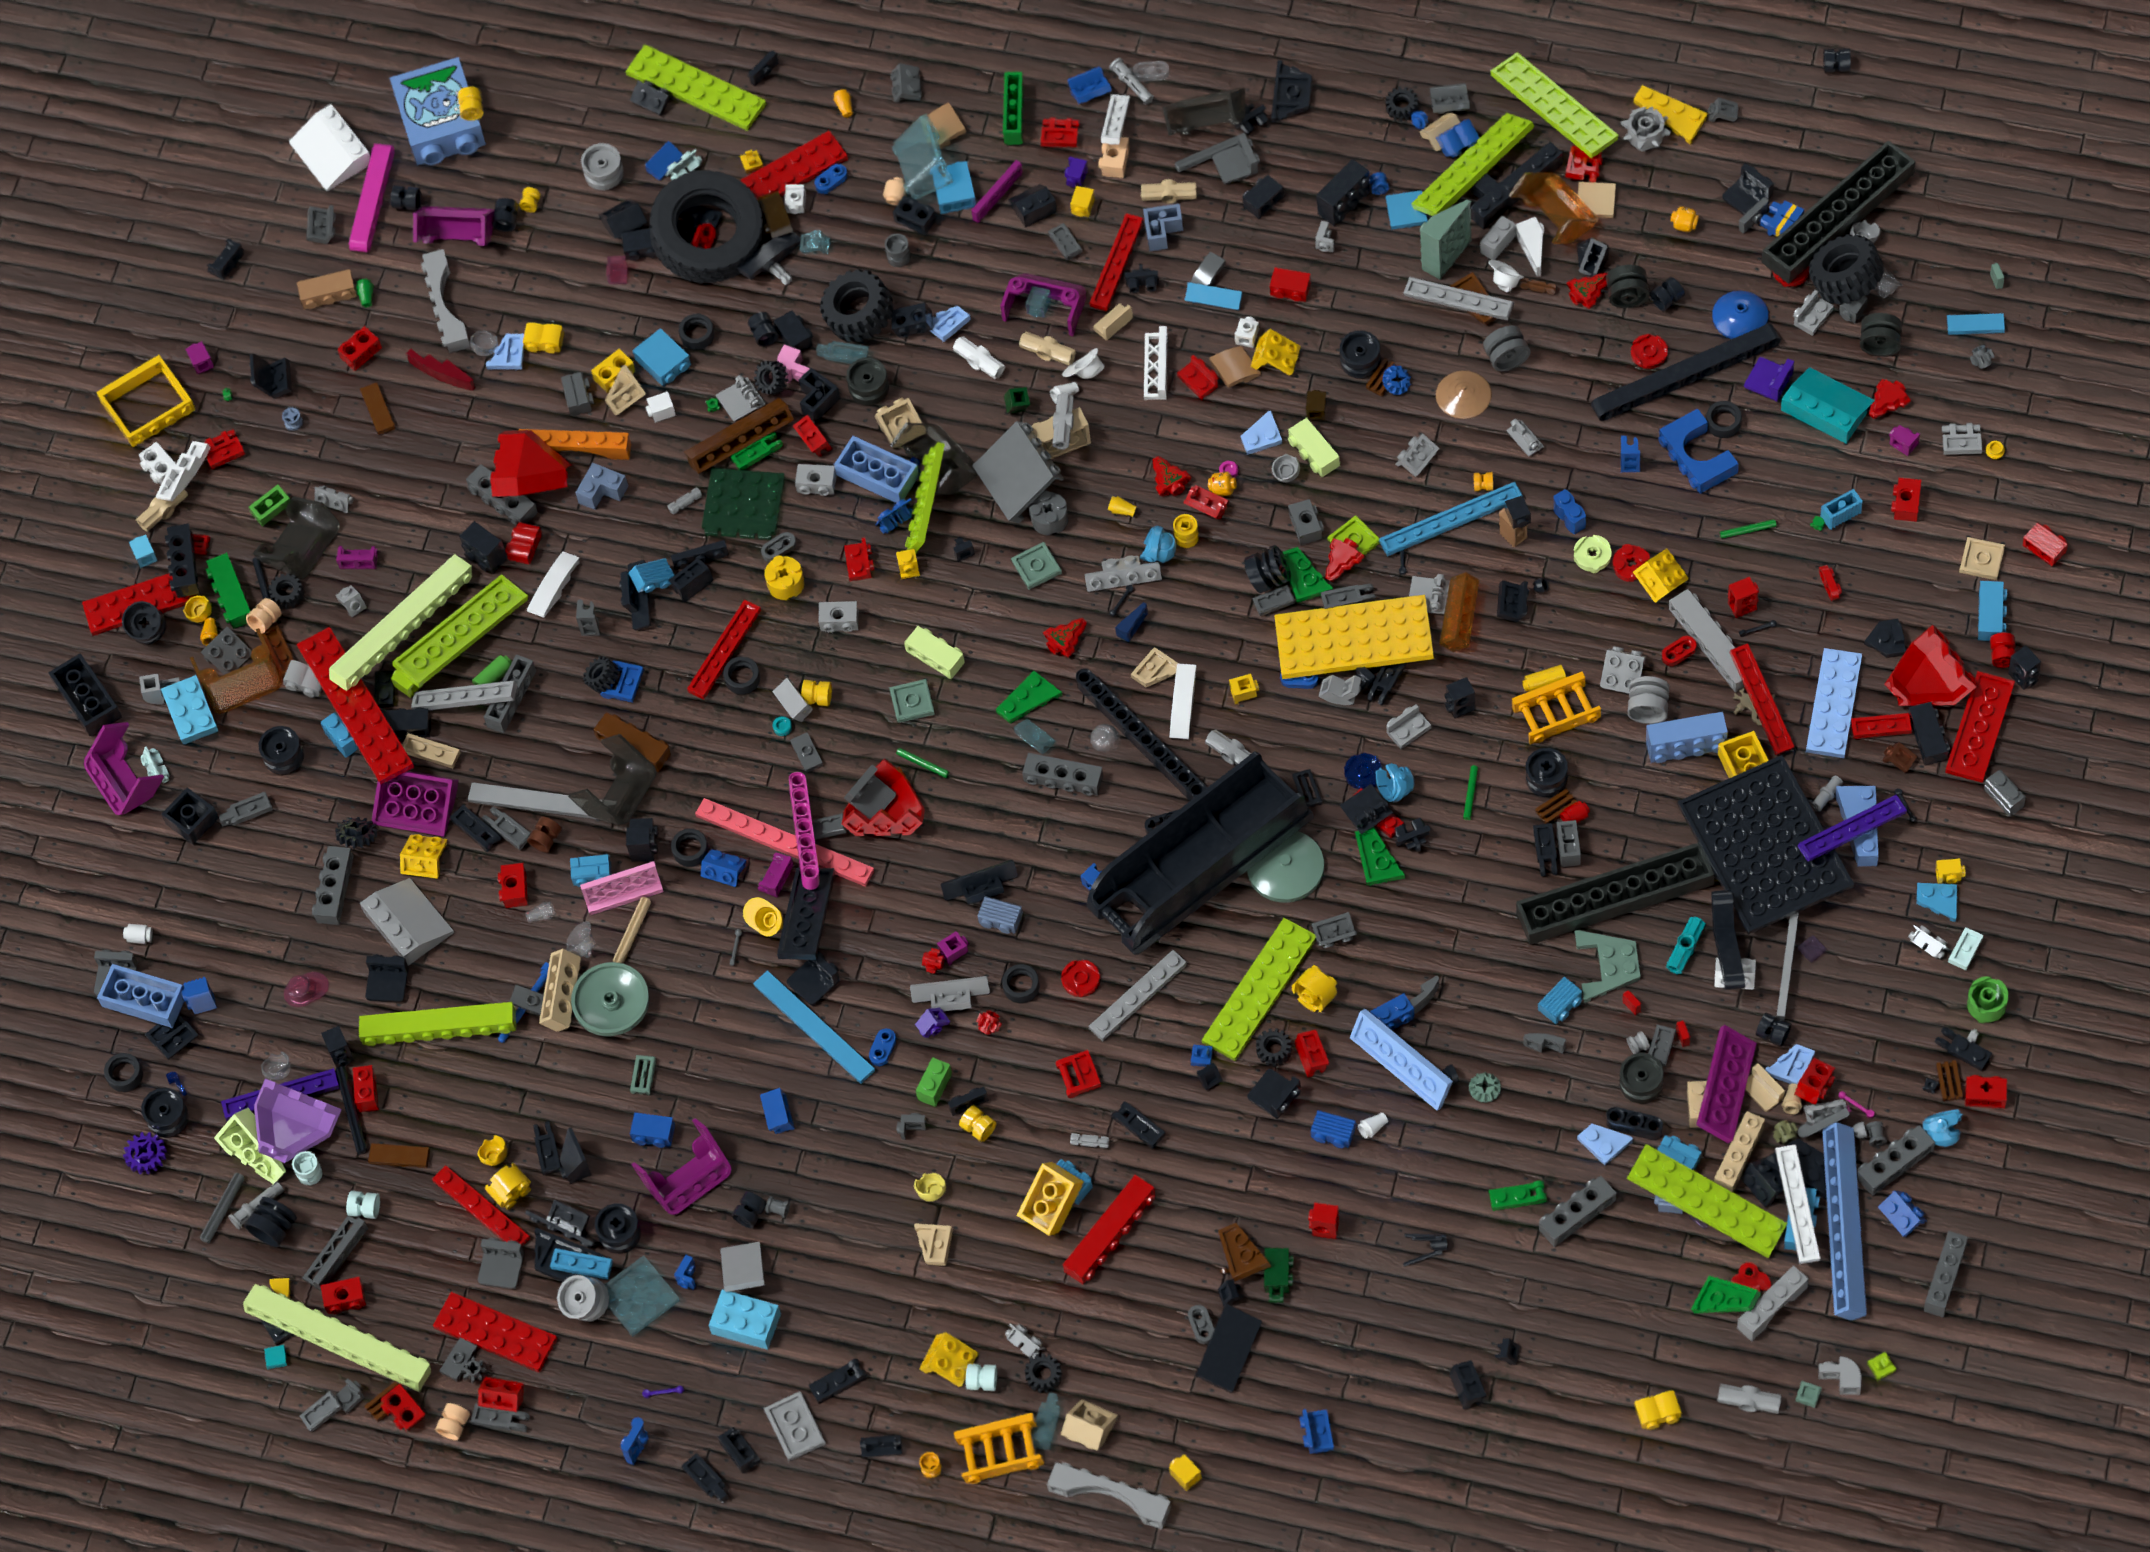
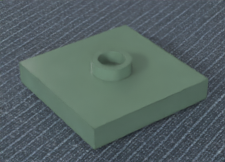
M1044 542L1011 558V562L1028 590L1062 574V570Z
M926 679L889 687L898 723L935 715Z

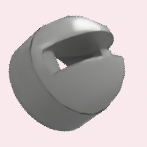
M1864 1121L1853 1126L1856 1138L1868 1137Z

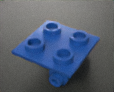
M911 498L907 501L905 499L900 500L895 504L893 510L890 511L888 508L877 517L878 521L875 525H881L879 529L883 534L885 532L889 533L895 527H898L897 521L903 524V522L912 518V509L906 507L912 500Z

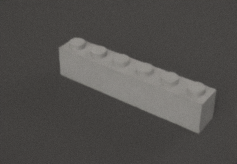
M1687 589L1669 600L1670 612L1686 632L1695 639L1698 647L1736 693L1745 686L1729 653L1730 650L1735 648L1731 638L1728 635L1725 636L1720 624L1717 621H1713L1710 612L1706 607L1703 608L1698 597Z

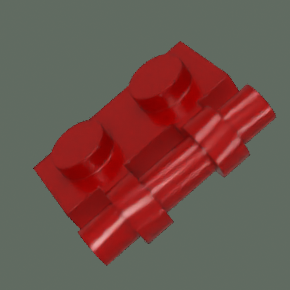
M1056 117L1043 119V126L1049 127H1042L1041 146L1077 147L1078 128L1072 127H1079L1080 121L1072 120V118H1066V120L1056 119Z
M1571 146L1565 177L1584 180V175H1589V181L1595 183L1600 174L1599 166L1603 160L1601 157L1602 153L1600 152L1591 158L1577 146Z
M233 429L228 432L225 430L221 432V435L212 439L210 437L206 439V442H203L211 447L206 456L211 469L245 455L238 438L235 437L230 440V438L236 436Z

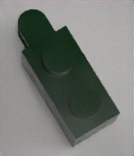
M1265 1248V1258L1271 1267L1264 1269L1265 1293H1269V1303H1283L1284 1293H1289V1286H1293V1274H1289V1267H1293V1255H1290L1289 1248Z

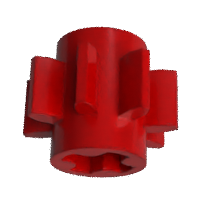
M931 948V951L924 953L922 966H926V972L936 973L938 969L942 970L945 956L941 955V950Z
M987 1010L986 1013L983 1012V1014L980 1013L976 1020L979 1023L978 1029L988 1035H991L992 1032L995 1033V1031L998 1032L1002 1025L999 1022L1000 1016L990 1010Z

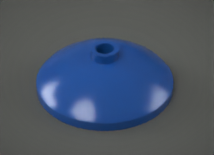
M1733 291L1723 295L1716 302L1713 308L1712 319L1714 326L1723 336L1733 339L1766 325L1768 322V309L1765 302L1759 296L1748 291Z

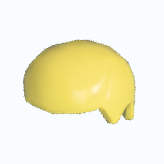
M924 1173L921 1179L915 1180L914 1188L921 1199L933 1202L945 1193L946 1182L939 1174Z

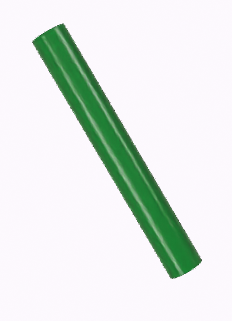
M1773 519L1720 531V538L1723 539L1776 527V521Z
M898 748L896 752L897 755L945 778L949 775L948 770L902 748Z
M1472 765L1470 768L1463 815L1464 820H1471L1478 766Z

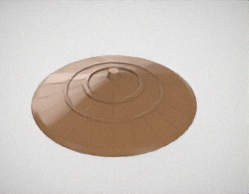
M1457 371L1447 375L1441 380L1436 390V401L1441 410L1449 416L1459 419H1468L1481 414L1489 406L1492 397L1491 388L1487 380L1472 371Z

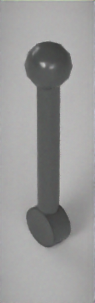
M741 929L735 930L736 938L732 958L730 959L731 966L735 965L738 942L742 935Z

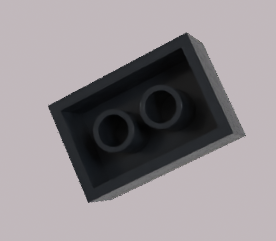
M1352 159L1316 195L1318 215L1333 226L1343 221L1346 214L1350 210L1355 209L1358 202L1370 193L1369 170Z

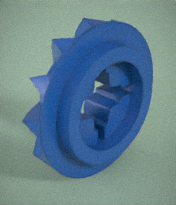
M1393 365L1385 370L1383 384L1390 393L1400 395L1408 391L1411 385V377L1402 366ZM1396 375L1398 378H1402L1399 384L1397 381H1392Z

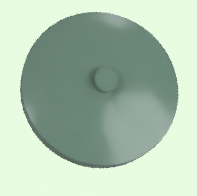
M1297 831L1248 869L1247 874L1253 888L1263 897L1275 902H1295L1307 897L1319 886L1324 874V858L1317 843L1306 834Z
M607 962L588 969L580 976L572 991L571 1005L577 1021L586 1030L601 1036H616L630 1031L644 1018L649 1006V991L644 978L637 970L623 963Z

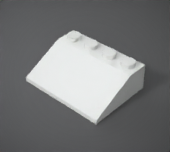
M331 104L317 112L289 141L326 191L334 188L369 165V152Z

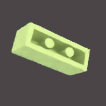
M1307 418L1288 429L1289 443L1292 447L1296 446L1303 460L1307 459L1314 473L1318 472L1321 477H1324L1340 466L1339 455Z
M917 626L904 642L908 653L950 679L954 677L965 663L963 652L960 649L951 647L943 638L938 639L926 628L922 629Z

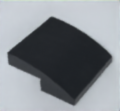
M178 1015L173 1028L157 1024L145 1033L148 1040L168 1060L199 1036L180 1015Z

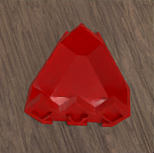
M532 430L504 431L498 435L497 441L500 443V448L495 451L493 463L496 469L495 472H491L490 477L492 497L520 496L568 487L566 468L571 466V464Z
M1934 625L1929 627L1910 644L1884 684L1897 697L1898 706H1915L1931 702L1932 705H1955L1976 688L1974 676L1971 672L1965 670L1963 666L1965 663L1961 657L1948 645L1950 642L1947 637Z
M884 758L876 766L878 770L874 775L893 790L896 796L884 810L881 808L870 820L848 803L844 809L841 825L855 836H864V834H875V836H891V834L911 835L923 823L925 808L900 766L896 768Z

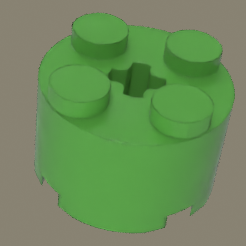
M1988 976L1975 980L1968 992L1967 1008L1969 1013L1980 1023L1994 1022L2000 1019L2005 1014L2007 1008V987L2002 981Z

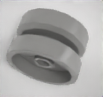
M600 143L592 145L583 153L581 164L585 180L589 186L596 190H608L621 182L624 170L620 154L615 147L610 144Z
M574 1275L568 1277L561 1284L558 1290L557 1302L559 1309L567 1317L591 1322L599 1319L605 1313L608 1307L609 1294L603 1282L598 1279Z

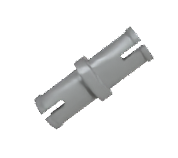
M1833 776L1829 783L1820 789V794L1811 803L1813 809L1821 811L1826 803L1834 798L1836 786L1843 784L1841 778Z

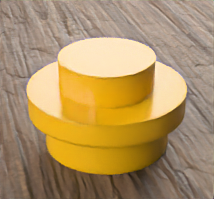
M1992 441L1986 446V454L1992 459H1999L2005 453V447L1999 441Z

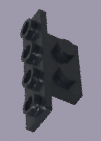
M644 560L628 564V571L620 573L621 604L631 613L632 628L635 631L651 626L649 594L645 593V591L638 592L629 575L634 566L646 563Z
M1011 859L943 882L940 886L946 901L964 895L967 904L983 900L985 896L995 897L1004 893L1001 882L1018 877L1015 863Z
M558 1199L554 1200L548 1216L533 1209L525 1211V1214L530 1216V1220L536 1223L543 1222L547 1224L546 1227L553 1231L559 1230L564 1233L563 1236L574 1240L576 1238L585 1247L591 1248V1246H598L600 1241L584 1234L591 1215Z

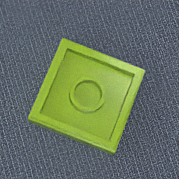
M1356 515L1327 537L1330 543L1333 538L1341 541L1349 538L1359 545L1357 550L1364 555L1380 544L1379 537Z

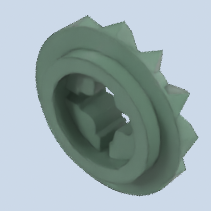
M1486 1072L1477 1073L1475 1077L1471 1078L1469 1084L1471 1096L1480 1102L1493 1101L1498 1097L1501 1090L1499 1079L1494 1074ZM1484 1081H1486L1487 1086H1490L1487 1087L1486 1093H1484L1482 1087H1479L1483 1085Z

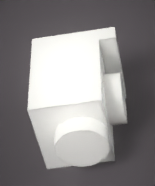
M786 185L784 204L786 212L791 214L804 213L806 199L804 185Z
M1253 317L1240 318L1237 331L1235 332L1236 345L1254 347L1259 324Z

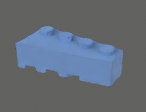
M1836 786L1835 797L1843 820L1876 805V786ZM1877 828L1850 841L1857 866H1877L1878 836Z

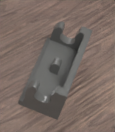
M577 600L576 619L581 635L600 636L599 620L594 614L593 602H590L589 609H583V600Z

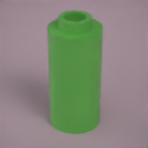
M499 655L472 680L473 684L480 685L499 682L506 675L512 661L507 656Z

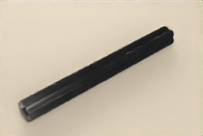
M344 1066L337 1067L335 1072L356 1151L358 1154L366 1153L367 1147L346 1068Z

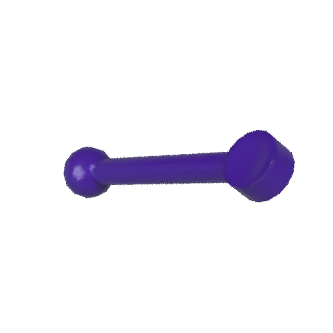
M679 1385L677 1388L656 1391L646 1389L642 1394L644 1398H649L651 1395L683 1393L684 1387Z

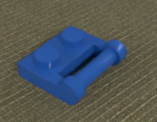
M612 661L618 666V671H622L617 688L612 690L613 684H611V688H606L605 692L601 691L600 695L606 699L613 698L633 703L644 668L643 666Z
M638 1417L632 1420V1429L628 1436L623 1438L620 1445L626 1462L631 1465L635 1464L649 1438L647 1431L643 1428V1420Z

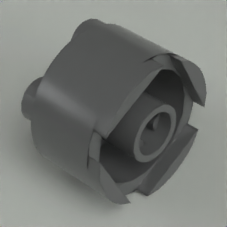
M1045 490L1030 504L1031 522L1038 533L1042 535L1060 533L1067 526V505L1065 499L1059 494Z

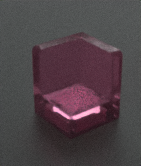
M607 256L606 276L609 285L627 284L628 264L626 256Z

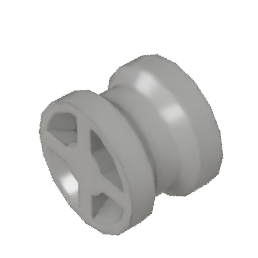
M1642 1031L1638 1032L1635 1037L1630 1036L1627 1038L1628 1046L1633 1054L1650 1049L1648 1040Z

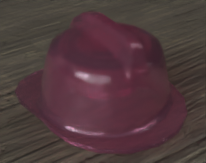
M309 972L293 977L284 990L285 1001L293 1007H301L319 999L328 990V979L319 972Z

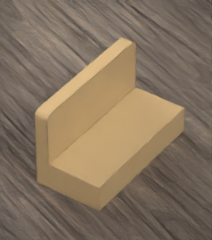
M1447 113L1419 133L1422 138L1429 139L1434 151H1439L1441 147L1435 137L1457 125L1460 121L1456 114Z
M1119 303L1093 326L1094 331L1107 341L1133 318L1132 307L1130 305L1124 307Z
M1759 1063L1752 1068V1074L1748 1077L1745 1091L1765 1112H1768L1784 1099L1785 1090Z

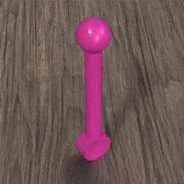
M1844 1091L1839 1092L1838 1096L1840 1099H1845L1866 1113L1868 1118L1874 1117L1873 1110H1867L1846 1096Z

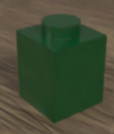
M1027 387L1009 389L1006 392L1004 401L1007 414L1024 412L1029 407L1030 401Z

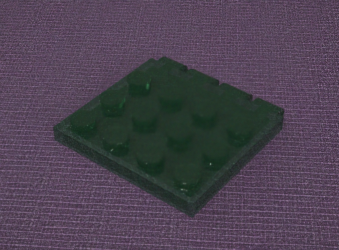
M711 468L702 521V530H705L704 535L718 536L719 531H721V537L736 538L738 532L739 538L755 539V535L758 534V539L771 540L772 535H776L785 473Z

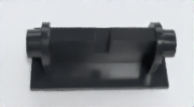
M901 1435L861 1438V1457L902 1455Z

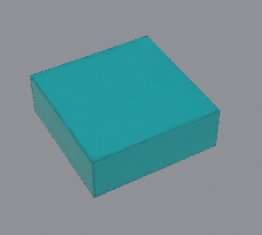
M284 1345L264 1349L267 1369L287 1366Z

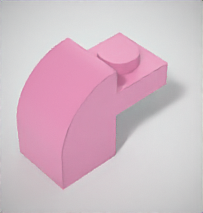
M784 345L777 361L783 363V366L787 368L785 372H788L786 376L788 378L787 383L790 384L792 378L799 382V379L810 368L800 365L803 360L800 350Z

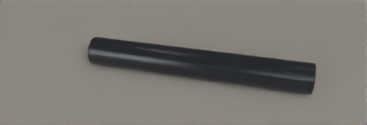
M254 557L252 562L263 599L271 600L259 557Z

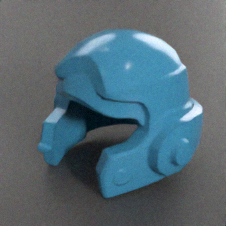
M1162 526L1152 527L1144 540L1146 547L1140 555V559L1147 562L1158 561L1164 563L1169 561L1176 552L1177 544L1172 534L1166 532Z
M1391 763L1386 765L1391 779L1387 777V771L1379 768V770H1376V783L1381 796L1388 802H1398L1413 791L1415 784L1414 776L1408 767L1398 768L1396 764Z
M1959 1109L1933 1114L1925 1118L1923 1129L1935 1141V1145L1942 1147L1954 1145L1958 1142L1961 1132L1959 1129H1954L1953 1125L1961 1121L1963 1114L1960 1113Z

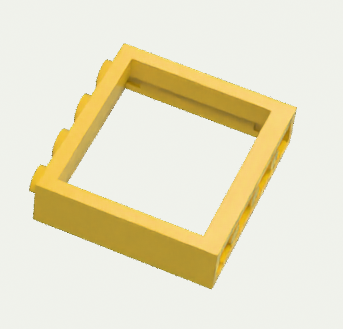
M160 355L96 392L100 402L132 447L143 443L147 438L158 434L162 429L173 425L177 420L188 416L195 410L192 400ZM162 372L183 402L130 433L110 403Z

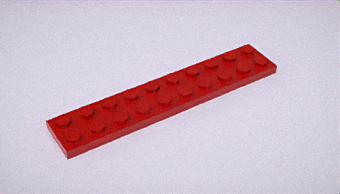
M328 627L297 643L296 645L380 785L414 768L411 759L362 679L347 691L330 680L329 668L345 654L331 628Z

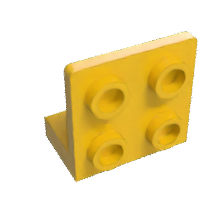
M1269 329L1259 338L1250 367L1257 370L1262 365L1269 363L1290 376L1293 374L1301 347L1274 330Z
M1668 549L1663 550L1633 571L1654 602H1657L1689 579Z
M419 834L410 835L400 853L401 874L438 879L440 875L439 858L447 845V839L427 837Z
M947 1332L936 1335L919 1370L924 1373L934 1371L954 1385L961 1387L966 1379L967 1365L974 1363L978 1352Z

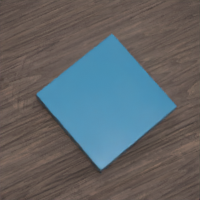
M1422 190L1386 196L1391 230L1421 226L1424 222L1427 223L1426 213L1413 209L1411 204L1422 194Z

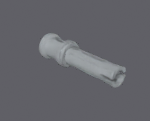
M1122 58L1114 60L1109 67L1110 70L1119 76L1121 82H1126L1144 104H1149L1154 96L1133 75V70L1123 63L1124 60Z
M276 1181L249 1204H243L242 1208L235 1214H230L228 1216L237 1229H241V1225L249 1219L250 1215L257 1213L255 1208L257 1205H260L259 1202L263 1196L274 1199L284 1192V1189Z

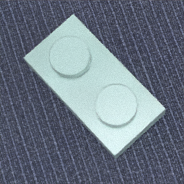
M1965 927L1948 963L1967 970L1983 939V935Z

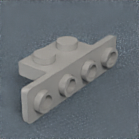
M1139 556L1108 559L1101 562L1103 571L1085 574L1088 592L1161 580L1159 562L1140 565Z
M987 976L910 986L913 1003L931 1001L932 1008L940 1007L943 1012L971 1008L970 996L990 993Z

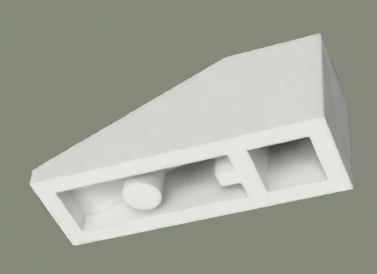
M1536 217L1515 224V235L1536 276L1539 277L1541 276L1543 233H1545L1542 223H1538Z

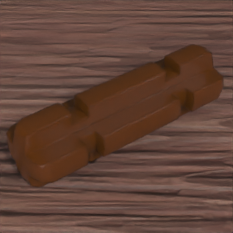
M1524 278L1520 281V288L1523 289L1530 288V290L1543 293L1547 291L1548 294L1552 295L1556 292V284L1554 283L1546 284L1544 281L1534 279L1530 281L1529 278Z

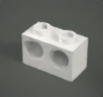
M157 442L139 454L141 467L145 472L149 471L151 473L150 476L156 484L158 482L162 484L170 465L176 466V463Z

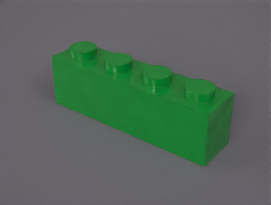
M1004 72V144L1019 145L1023 144V72Z
M225 553L207 560L209 568H206L209 579L213 578L214 583L211 585L215 594L219 593L220 598H217L221 609L225 608L226 610L223 613L226 623H231L233 629L248 624L246 616L251 611L228 554Z

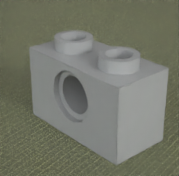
M798 464L795 481L797 493H814L824 496L828 494L834 495L837 477L835 467Z
M857 601L819 602V626L821 631L851 632L858 630L859 609Z

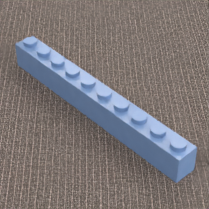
M1836 1122L1822 1129L1835 1316L1853 1321L1866 1315L1854 1128Z

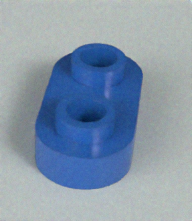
M835 164L815 179L816 190L821 194H826L847 179L845 166Z
M1280 674V681L1287 688L1311 689L1318 684V675H1311V678L1303 676L1282 679Z
M882 1029L875 1037L869 1052L870 1061L875 1066H884L889 1061L896 1044V1036L891 1029ZM884 1036H889L888 1039H883ZM880 1052L882 1055L876 1056V1053Z

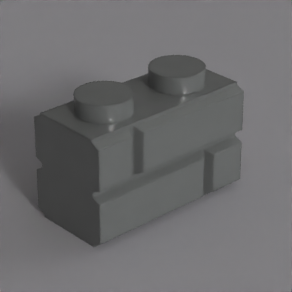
M582 372L562 376L561 380L570 416L591 412L590 404H594L592 394L587 392V389H590L588 378H584Z
M1998 770L1985 780L1984 790L2009 817L2024 807L2026 797L2021 791H2018V788L2001 770Z

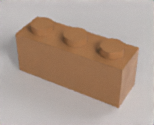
M350 269L297 282L300 300L304 309H313L317 306L357 297Z

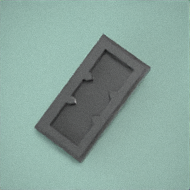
M1765 197L1762 198L1739 219V231L1744 234L1754 224H1758L1761 221L1763 215L1769 211V200Z
M1064 223L1048 231L1049 236L1066 261L1082 253V248Z
M1288 585L1252 598L1259 616L1295 603Z
M808 733L790 740L806 773L823 766V762Z
M843 813L812 820L814 839L817 840L847 833L846 828L841 825Z
M515 985L509 1002H513L516 1007L541 1015L544 995Z
M1657 1024L1648 1054L1657 1058L1661 1065L1666 1067L1676 1029Z
M459 1338L439 1370L440 1373L458 1382L463 1374L460 1368H465L464 1360L469 1362L478 1347Z
M329 1391L303 1412L300 1417L309 1431L313 1432L342 1409L343 1406L335 1394Z

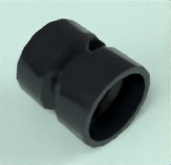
M1842 48L1838 51H1835V49H1824V73L1835 72L1836 69L1839 72H1850V48Z
M401 185L393 186L391 191L392 208L403 209L406 207L407 210H419L421 204V189L419 187L409 186L406 189L405 186Z
M510 198L496 200L492 226L496 230L510 232L515 229L518 203Z
M1669 277L1661 286L1653 289L1649 295L1654 305L1659 310L1665 311L1673 305V301L1677 302L1684 297L1685 292L1675 278Z
M759 312L748 319V326L758 346L765 347L776 342L779 334L772 324L773 321L769 313Z
M1766 1012L1759 1022L1755 1035L1764 1040L1769 1038L1771 1043L1782 1047L1789 1035L1792 1024L1782 1019L1777 1021L1776 1016Z
M746 1191L740 1200L741 1205L736 1206L731 1216L742 1226L752 1229L759 1219L757 1215L763 1213L767 1203L760 1196Z

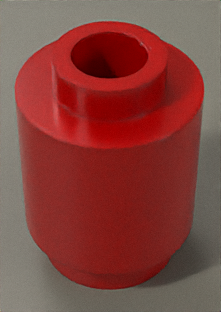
M1577 801L1564 808L1563 812L1560 813V818L1562 822L1576 820V823H1579L1589 817L1588 813L1590 810L1585 802Z

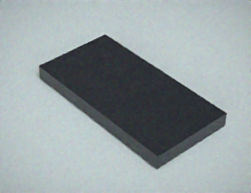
M1225 1304L1195 1376L1232 1393L1262 1321Z

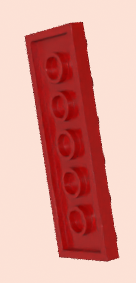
M827 131L740 181L747 185V188H750L756 198L778 191L782 197L786 195V185H803L821 175L831 166L848 160V155L831 132Z
M168 573L83 601L82 604L91 634L95 636L122 627L123 613L134 602H149L164 613L185 606L191 597L198 594L177 598L175 591L172 592L170 587V580H173V578Z
M1977 671L1975 677L1976 688L1970 692L1945 773L1983 783L2015 681Z
M453 1292L449 1294L433 1324V1328L457 1339L462 1338L483 1350L540 1373L557 1340V1337L551 1333Z

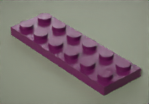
M1723 1025L1719 1030L1696 1125L1721 1140L1730 1143L1734 1138L1756 1042Z

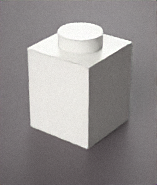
M668 391L647 398L649 406H646L648 416H652L655 423L676 416Z

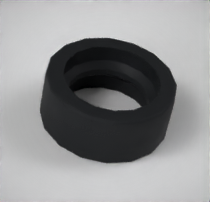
M703 314L688 315L679 325L680 339L683 345L689 349H704L714 339L713 324ZM703 325L707 328V333L701 338L692 339L686 335V331L691 326Z
M1729 401L1713 403L1706 413L1708 431L1719 438L1734 436L1739 431L1742 422L1739 407ZM1720 412H1727L1735 417V422L1728 427L1717 426L1713 423V416Z
M748 657L733 658L726 664L723 673L726 686L736 694L751 693L760 683L761 676L758 666L753 659ZM744 667L752 670L753 677L746 683H735L731 679V674L738 668Z
M693 828L679 831L671 842V850L675 860L680 865L686 867H694L701 864L709 849L704 834ZM688 839L698 840L701 844V849L693 856L681 855L679 846L682 842Z
M1024 964L1014 965L1008 968L1003 975V991L1012 1002L1027 1003L1038 994L1040 989L1039 978L1032 967ZM1017 975L1029 976L1032 980V987L1026 992H1014L1009 985L1011 979Z
M119 1053L109 1058L105 1064L104 1076L111 1088L119 1092H127L136 1088L142 1081L143 1070L135 1056L129 1053ZM124 1063L133 1065L135 1071L131 1078L122 1082L114 1080L112 1073L117 1066Z

